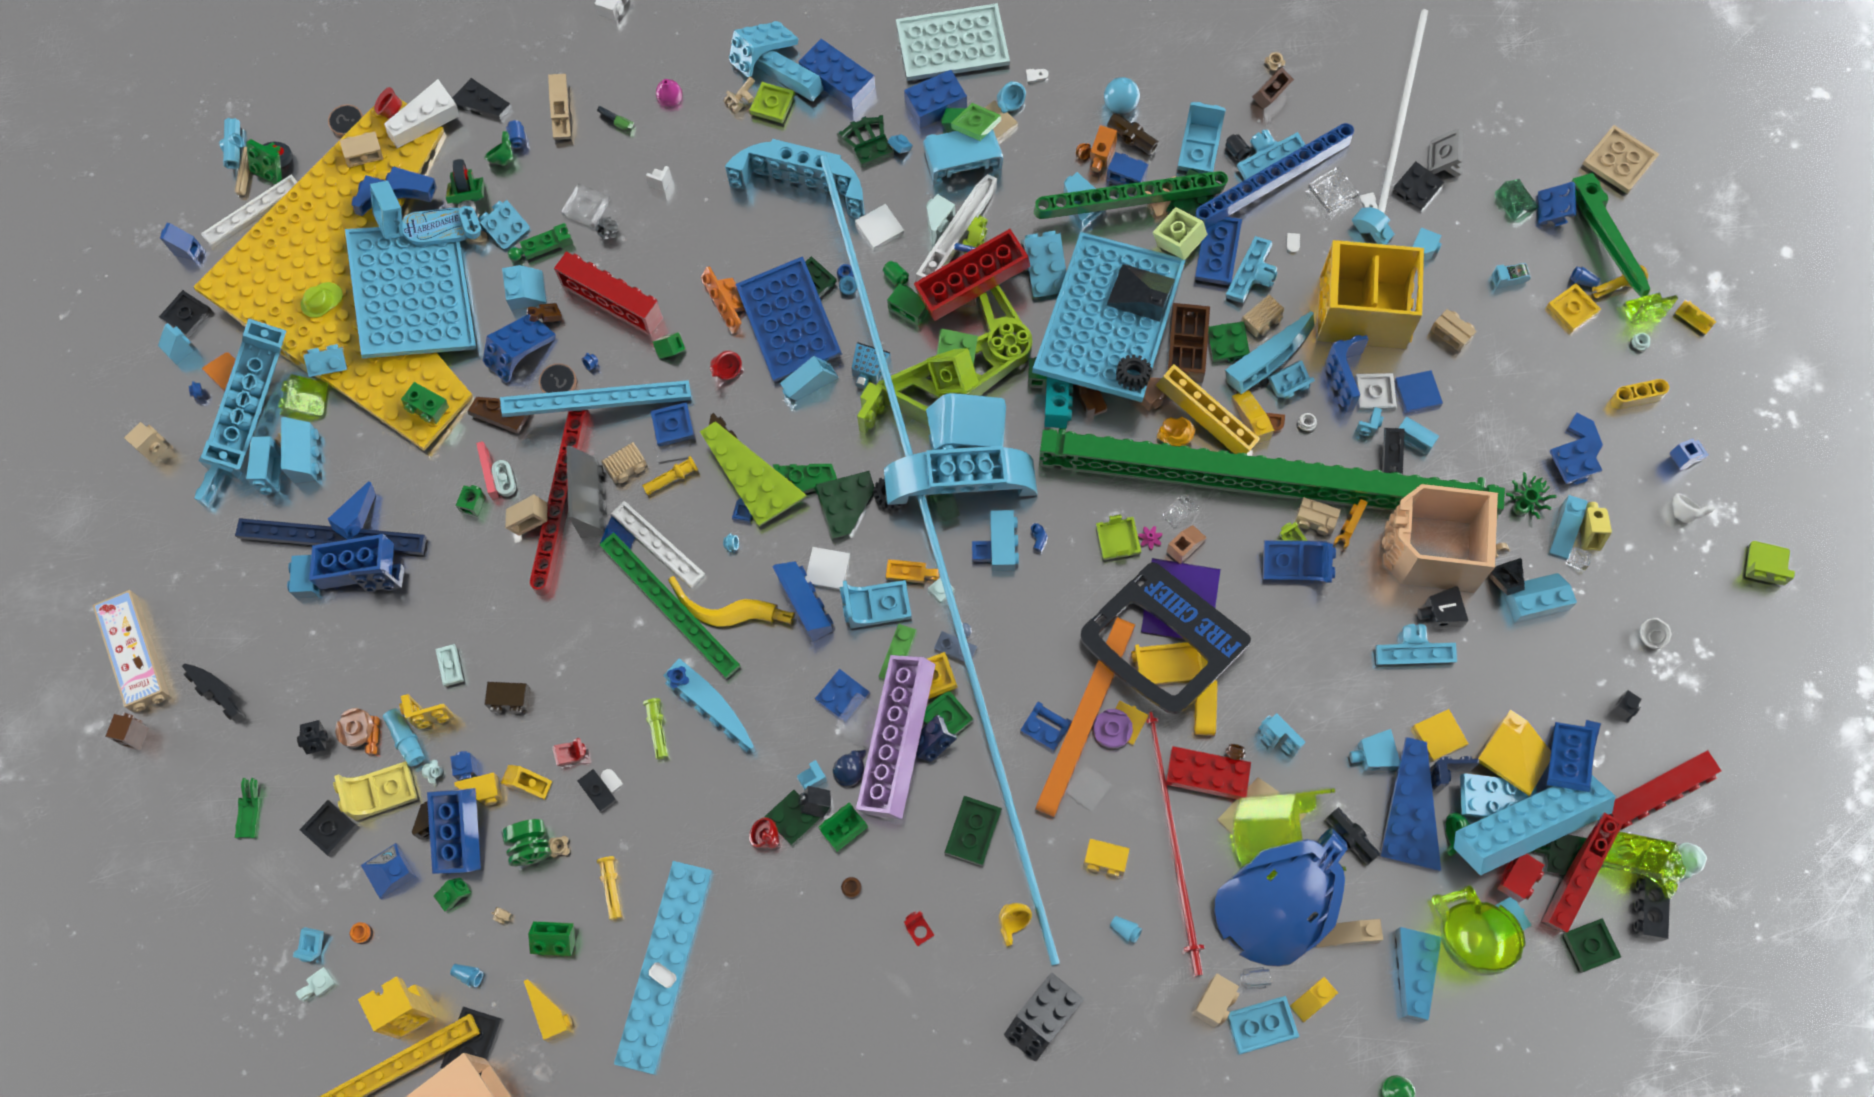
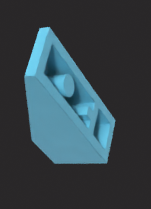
M1568 495L1564 500L1548 554L1568 560L1585 514L1587 500Z

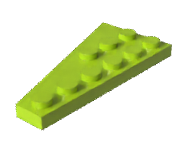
M716 421L700 431L759 527L808 497Z

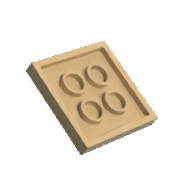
M1613 125L1582 165L1628 194L1657 159L1659 153Z

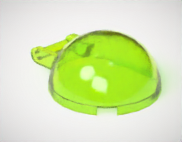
M1471 885L1463 887V890L1432 896V902L1442 918L1440 932L1443 947L1447 955L1457 966L1475 975L1492 976L1510 970L1522 958L1523 948L1526 945L1524 931L1516 917L1501 904L1497 907L1489 902H1481ZM1465 897L1468 901L1452 906L1450 909L1446 905L1448 902Z

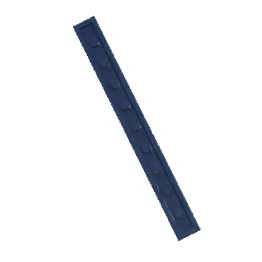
M239 518L235 537L238 539L319 545L347 540L332 530L331 526ZM361 529L357 535L351 538L384 534L394 543L393 552L423 555L427 537L424 534Z

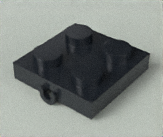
M1415 161L1393 189L1404 196L1406 202H1412L1422 210L1442 187L1444 182Z

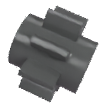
M611 217L598 219L599 223L596 225L597 234L603 237V240L615 238V233L618 231L617 222L611 220Z

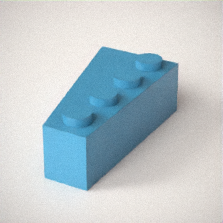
M1399 927L1395 930V938L1397 939L1396 949L1399 962L1398 974L1401 986L1402 1018L1425 1022L1429 1020L1442 937Z

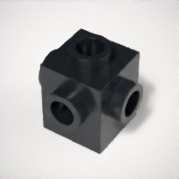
M320 720L300 724L297 743L300 748H303L306 755L326 750V741L329 740V737Z

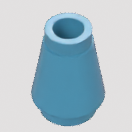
M454 964L450 971L451 976H454L470 988L477 987L483 978V972L477 967Z

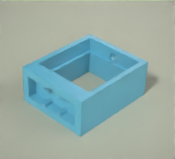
M389 181L370 184L372 213L384 238L391 239L403 236L401 206Z
M252 437L246 479L261 494L270 495L271 493H278L281 476V448L271 437Z

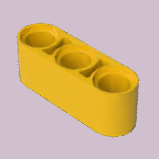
M1655 379L1622 386L1617 389L1610 402L1616 409L1658 402L1669 391V384L1663 379Z
M1217 680L1195 700V735L1215 736Z

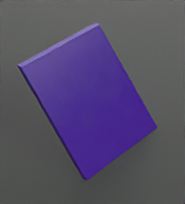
M1152 558L1151 562L1162 566L1216 608L1221 569L1186 563L1179 564L1174 561ZM1144 609L1141 632L1182 638L1173 629Z

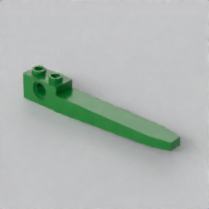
M1593 173L1573 178L1576 204L1630 286L1640 297L1648 296L1651 290L1649 283L1606 209L1609 198L1607 193L1603 191L1600 181L1596 179Z

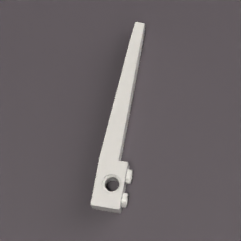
M987 174L974 187L916 273V282L951 261L957 252L954 249V244H962L963 239L968 235L969 231L967 229L970 223L982 213L991 199L997 184V178Z

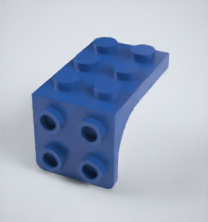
M525 315L486 337L483 363L505 382L511 381L515 366L524 356L555 340L556 334L541 321H530V315Z
M1357 335L1347 341H1336L1332 344L1326 359L1327 371L1333 377L1334 389L1338 390L1340 404L1345 408L1346 412L1354 411L1360 398V392L1347 359L1363 353L1369 340L1367 335Z
M1264 540L1263 579L1317 580L1332 583V578H1335V567H1332L1333 559L1336 558V548L1327 541Z

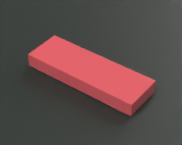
M483 441L478 442L476 445L487 492L491 499L495 500L499 498V493L496 489L491 470L492 464L489 451Z

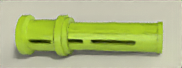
M652 698L643 702V705L646 706V721L650 724L656 759L668 757L662 727L664 716L661 714L659 705L661 703L660 698Z

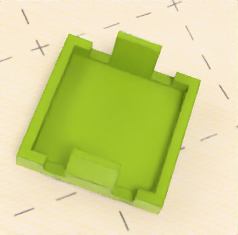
M1119 514L1109 516V522L1096 523L1103 560L1141 554L1134 517L1122 520V516Z

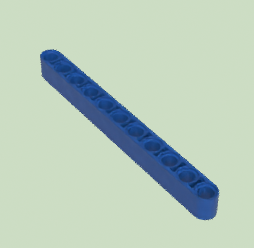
M1348 123L1337 126L1197 208L1195 217L1204 222L1205 229L1209 228L1350 145L1354 134V127Z

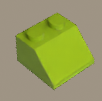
M968 348L953 349L926 359L937 394L967 392L979 383Z

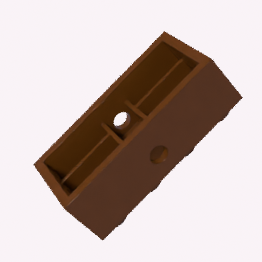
M1173 303L1166 372L1175 364L1194 382L1203 383L1206 371L1210 306Z

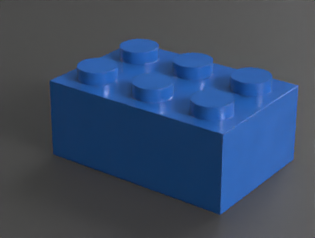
M948 70L904 90L905 103L920 129L941 120L946 108H967V95L952 70Z

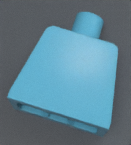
M1391 729L1360 740L1358 743L1359 750L1349 752L1351 763L1362 762L1365 771H1396L1399 769L1400 760Z

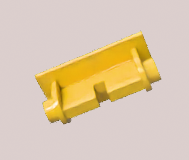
M1686 299L1675 312V314L1705 335L1716 323L1714 317L1712 318L1704 311L1702 312L1691 301L1688 302Z

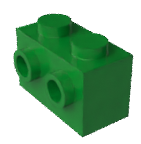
M413 382L401 399L407 412L420 415V418L427 423L437 424L449 408L445 398L416 382Z
M533 921L528 933L530 954L571 956L575 946L574 923Z

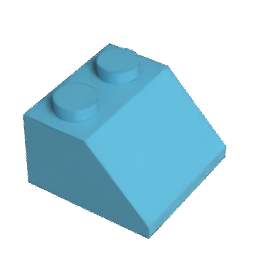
M522 265L502 268L506 301L511 310L547 304L542 270Z

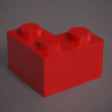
M1528 854L1520 856L1509 862L1502 874L1504 878L1497 889L1519 903L1525 899L1528 900L1534 892L1532 886L1535 882L1538 883L1544 875L1542 869L1545 865Z

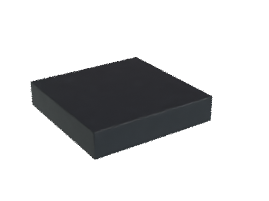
M182 290L159 318L173 328L175 326L178 327L189 338L212 312V309Z
M327 800L299 830L330 857L358 826L330 800Z

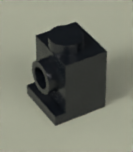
M1627 690L1619 697L1610 712L1629 723L1631 718L1640 710L1639 703L1642 699Z

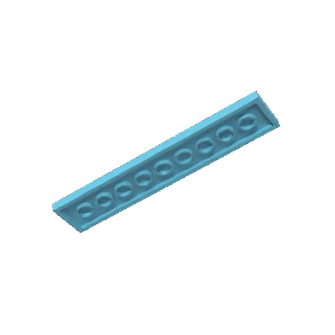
M676 861L672 862L614 1065L653 1075L656 1074L712 877V870ZM659 962L676 975L677 980L672 987L666 988L649 976V969L654 963Z

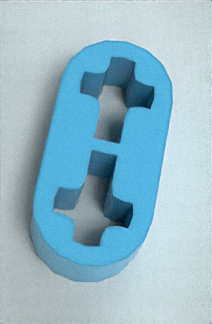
M470 206L461 207L459 210V220L465 236L470 239L478 238L481 234V226L475 210ZM467 213L470 216V219H467V216L464 214ZM471 225H472V227H473V230H475V232H472V230H470V226H471Z

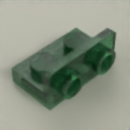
M1520 179L1505 181L1495 192V195L1512 220H1517L1522 214L1534 212L1538 208V205Z

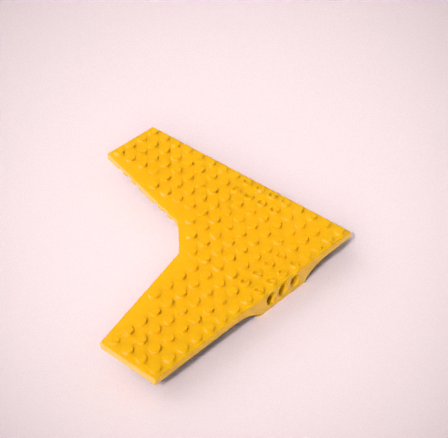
M401 100L402 106L400 110L407 105V103L403 100ZM373 106L340 140L375 132L384 159L348 168L339 140L193 287L198 293L230 314L245 327L249 318L286 330L280 354L306 373L308 372L303 355L308 353L307 350L319 348V351L327 350L326 346L338 344V347H343L347 370L317 375L315 377L340 391L425 451L473 398L472 393L437 353L361 358L345 229L379 227L372 213V208L363 216L355 214L352 206V199L357 195L359 183L364 180L365 175L386 181V175L388 172H391L393 166L420 174L424 163H427L430 158L429 155L432 149H435L442 137L444 129L440 126L396 148L389 138L384 124L389 119L377 115ZM406 198L397 199L401 207ZM331 282L341 288L343 293L342 300L321 317H308L301 310L302 298L310 287ZM413 382L447 400L449 408L437 424L427 423L420 418V415L416 413L411 414L404 409L401 399Z

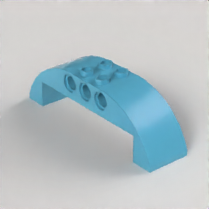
M248 318L242 336V343L216 419L201 455L202 460L240 471L277 365L286 330Z

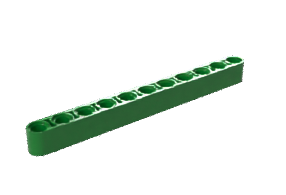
M1216 171L1042 196L1035 202L1034 215L1038 219H1048L1220 194L1225 189L1228 176L1225 172ZM1056 204H1062L1064 207H1059Z

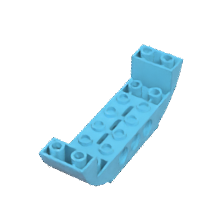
M772 139L771 142L749 146L733 156L725 165L729 185L737 189H746L752 172H755L759 175L765 174L776 179H785L792 183H802L808 187H818L830 192L820 160L822 155H827L837 192L846 198L847 214L854 218L865 215L860 180L854 170L841 159V155Z
M1003 446L926 450V452L896 460L884 468L888 505L907 504L908 497L916 495L1018 489L1019 496L1038 495L1034 462L1031 455L1018 449Z

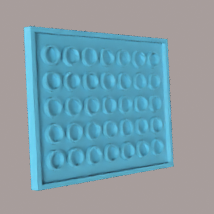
M379 227L345 229L361 358L476 349L460 241L418 246L412 244L403 236L385 239Z

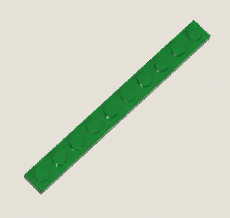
M614 532L599 544L607 555L725 679L741 667L733 656Z

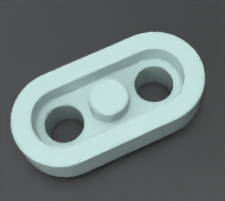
M498 460L492 465L491 469L495 486L501 496L508 497L516 491L515 479L510 464L505 460ZM506 486H510L508 490H504Z

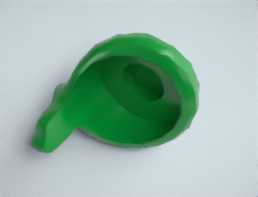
M507 131L502 132V143L485 154L484 158L487 162L505 166L513 160L511 142Z
M1457 812L1449 814L1445 821L1446 836L1451 844L1447 849L1449 856L1457 853L1454 849L1456 831L1471 825L1463 815Z
M1390 1076L1382 1085L1383 1097L1416 1096L1412 1082L1403 1076Z

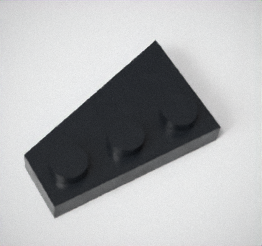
M470 78L452 97L456 106L463 107L464 110H474L482 115L500 120L512 108L509 102L473 78Z

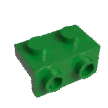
M851 803L841 807L835 814L818 826L824 838L836 852L869 827Z

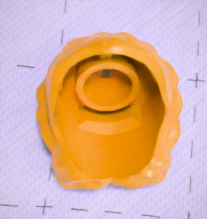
M1172 417L1166 418L1158 430L1157 439L1172 446H1185L1193 439L1196 429L1191 421L1184 417L1177 419Z

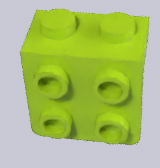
M1752 541L1749 544L1745 577L1785 586L1795 576V571L1788 569L1790 550L1780 546Z

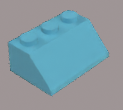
M281 417V470L294 484L317 481V474H319V466L316 463V457L319 456V450L316 446V440L319 439L318 430L310 422Z
M1559 573L1524 581L1525 590L1508 596L1504 593L1514 623L1568 611L1577 603L1571 585Z

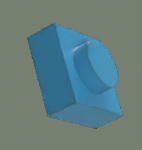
M902 134L891 136L888 140V143L898 153L908 152L913 147L907 137Z

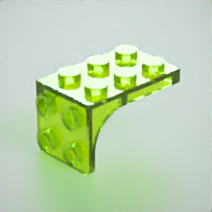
M1620 831L1602 864L1604 867L1637 873L1652 879L1662 888L1666 899H1671L1673 894L1677 892L1678 884L1686 874L1682 854L1679 852L1676 842Z

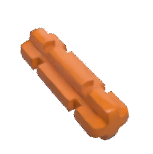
M371 716L373 727L370 737L366 741L365 753L375 755L377 753L376 744H378L379 734L377 726H379L380 719L377 716Z

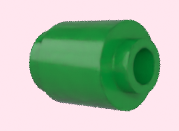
M889 261L884 265L882 269L884 276L896 287L899 283L903 286L907 284L909 273L897 262Z

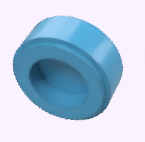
M844 276L840 279L839 289L843 294L850 295L856 291L857 285L854 277Z

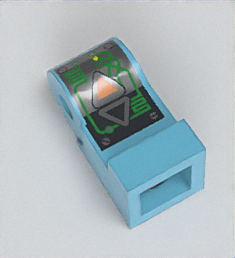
M1520 263L1515 266L1497 265L1492 273L1496 289L1522 284L1531 279L1526 263Z

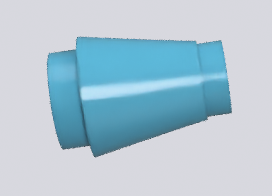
M1115 916L1110 924V927L1128 942L1135 943L1142 932L1139 924L1121 917L1119 918L1118 916Z

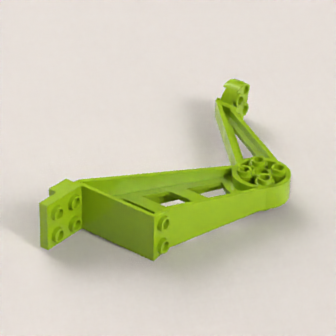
M981 215L975 217L967 229L969 231L967 240L963 239L962 244L973 247L982 245L988 228H985L988 219ZM999 285L990 289L1006 316L994 319L987 293L985 292L978 296L989 332L978 337L975 354L982 352L985 360L993 367L983 375L976 373L979 383L967 392L957 394L981 396L1013 369L1026 363L1031 356L1032 334L1028 327L1022 323ZM927 360L892 375L891 380L901 413L929 427L926 413L928 407L900 393V391L914 385L938 398L949 394H937L934 382L926 379L931 376ZM884 379L879 381L877 385L870 382L860 397L862 409L857 418L859 431L865 434L874 427L878 414L881 415L883 413L885 405L891 407Z

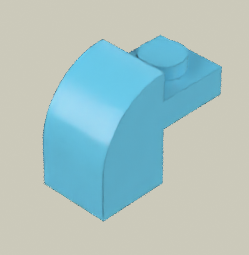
M1361 208L1352 219L1360 234L1370 233L1377 244L1386 245L1395 235L1388 225L1390 221L1388 216L1376 208Z

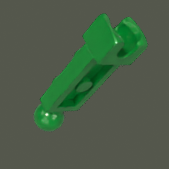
M562 223L554 226L552 230L520 241L522 248H510L508 250V258L512 261H518L525 254L528 260L559 247L564 248L572 245L573 240L571 235L568 234L569 231L566 224Z

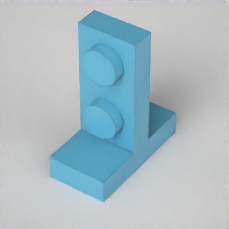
M200 456L198 461L205 468H208L209 471L205 473L204 480L196 490L194 499L202 506L208 507L224 476L228 475L239 479L242 472L202 460Z

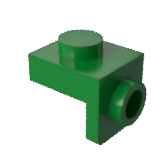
M458 877L447 880L434 894V898L445 912L449 911L461 897L468 896L471 891L462 878Z

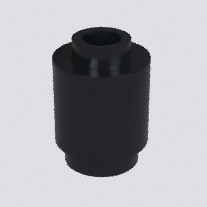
M1232 134L1227 138L1225 146L1235 159L1243 161L1251 154L1250 147L1239 134Z

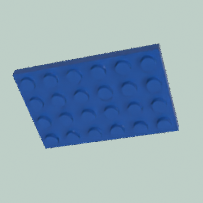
M803 256L735 284L774 382L787 378L813 356L828 361L843 355Z

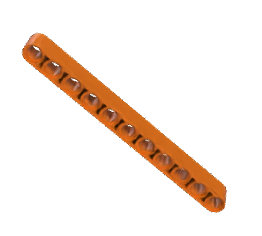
M1117 617L1106 644L1122 658L1135 624ZM1100 660L1097 662L1035 810L1054 817L1115 675Z

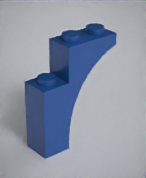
M394 166L391 172H388L386 175V181H389L397 199L414 198L431 202L437 189L434 178ZM365 175L364 180L359 183L357 195L352 199L355 214L363 216L372 208L370 184L383 182L384 180Z

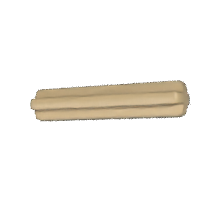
M244 147L242 150L235 185V193L242 196L246 193L250 173L247 147Z

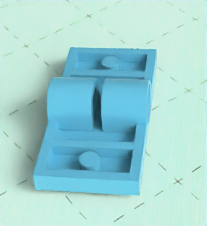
M1466 773L1460 775L1462 815L1486 818L1537 794L1536 786L1531 795L1528 796L1503 778Z

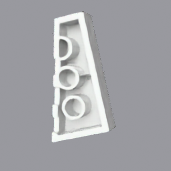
M437 79L384 124L389 138L396 148H399L459 117L456 103Z

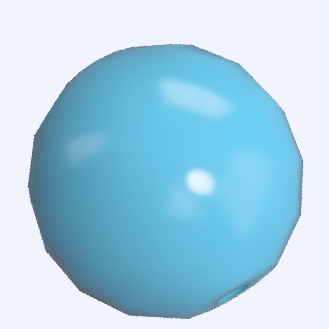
M1115 78L1105 88V104L1114 113L1127 114L1134 110L1139 103V88L1129 78Z

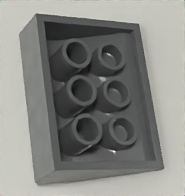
M567 446L569 519L580 538L603 536V529H606L605 517L602 518V511H605V502L602 500V494H604L605 490L604 483L601 482V476H604L603 465L599 464L597 458L572 446Z

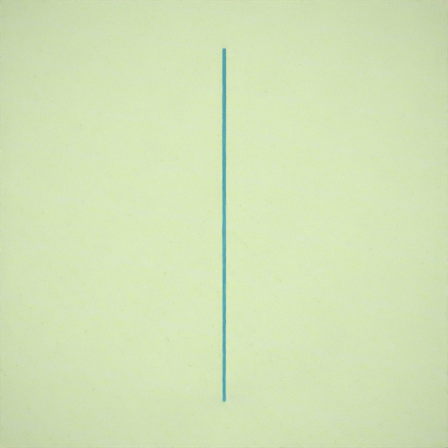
M822 155L820 160L905 456L907 457L913 455L829 161L827 155ZM917 495L1052 966L1060 964L926 497L925 495Z

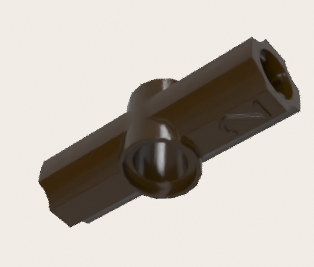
M1117 113L1113 114L1107 123V127L1117 130V134L1121 136L1127 145H1135L1149 155L1155 151L1159 144L1158 140L1144 132L1143 127L1139 123H1131Z

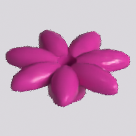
M1153 526L1151 530L1143 527L1145 534H1138L1139 538L1144 539L1141 542V546L1148 543L1149 548L1152 550L1154 543L1161 545L1160 540L1157 538H1160L1163 534L1155 533L1156 526Z

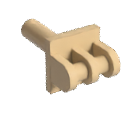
M752 77L747 79L736 94L730 91L726 92L727 96L723 102L728 104L730 109H733L734 114H737L743 106H747L742 97L749 103L754 100V97L748 92L755 82Z

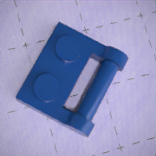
M1038 701L1020 732L1055 752L1072 721L1050 711ZM1039 713L1061 725L1062 728L1060 731L1038 719L1037 715Z

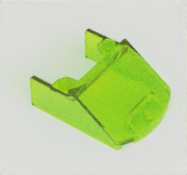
M1321 787L1240 798L1236 813H1234L1233 840L1241 865L1244 867L1246 864H1249L1262 850L1303 840L1299 814L1313 811L1316 807V795L1334 793L1335 788ZM1341 865L1343 870L1347 871L1346 866ZM1275 869L1267 876V879H1273L1277 875Z

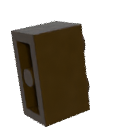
M487 682L484 705L491 712L501 713L502 710H510L509 712L520 714L522 711H528L531 688L527 683Z

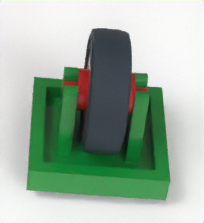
M252 139L248 140L246 146L249 171L274 184L282 181L281 167L288 165L292 159L290 147L282 142L273 141L262 145Z
M463 159L453 160V172H450L449 175L451 183H448L446 191L447 204H460L463 201H478L483 198L485 186L483 177L474 179L472 169L466 168Z

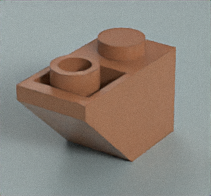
M1150 377L1143 401L1140 402L1148 411L1153 408L1157 409L1167 397L1164 392L1155 386L1161 378Z
M1192 525L1181 531L1168 544L1166 552L1181 564L1207 537Z

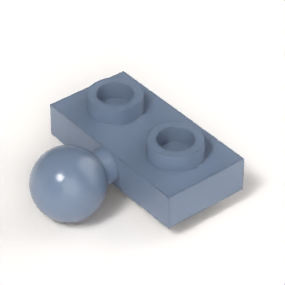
M962 623L967 638L970 636L972 629L969 624ZM941 631L934 650L941 653L945 652L946 655L965 663L958 637ZM967 642L973 659L978 647Z

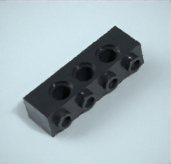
M1645 853L1639 856L1636 863V868L1639 870V878L1636 880L1638 898L1635 901L1637 919L1634 922V931H1636V938L1662 942L1669 939L1671 856ZM1649 872L1655 874L1656 881H1653L1650 878ZM1649 892L1654 894L1655 902L1650 900ZM1648 912L1653 914L1654 922L1648 919Z

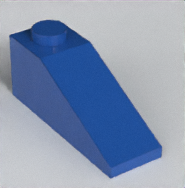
M368 481L328 518L332 530L347 540L357 535L363 528L376 495L371 482Z

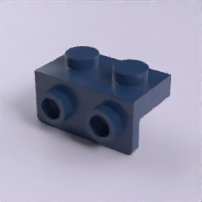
M936 715L921 729L916 752L917 757L932 762L957 740L956 735L948 732L943 717Z

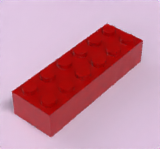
M1008 229L918 280L914 285L934 321L1031 267L1025 250L1012 230Z
M566 251L554 267L563 287L650 335L663 319L656 298L643 294L637 287L632 288L628 286L624 280L612 277L606 270H599L596 265L583 261L575 253L572 255Z

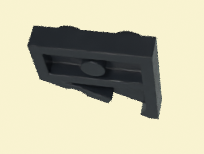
M1521 558L1495 566L1488 576L1507 596L1525 590Z

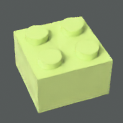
M1177 207L1152 232L1157 246L1183 260L1207 236L1202 220Z

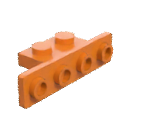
M706 267L701 276L702 283L707 288L727 327L734 334L741 325V320L736 312L746 311L735 285L736 282L733 278L717 280L711 267Z

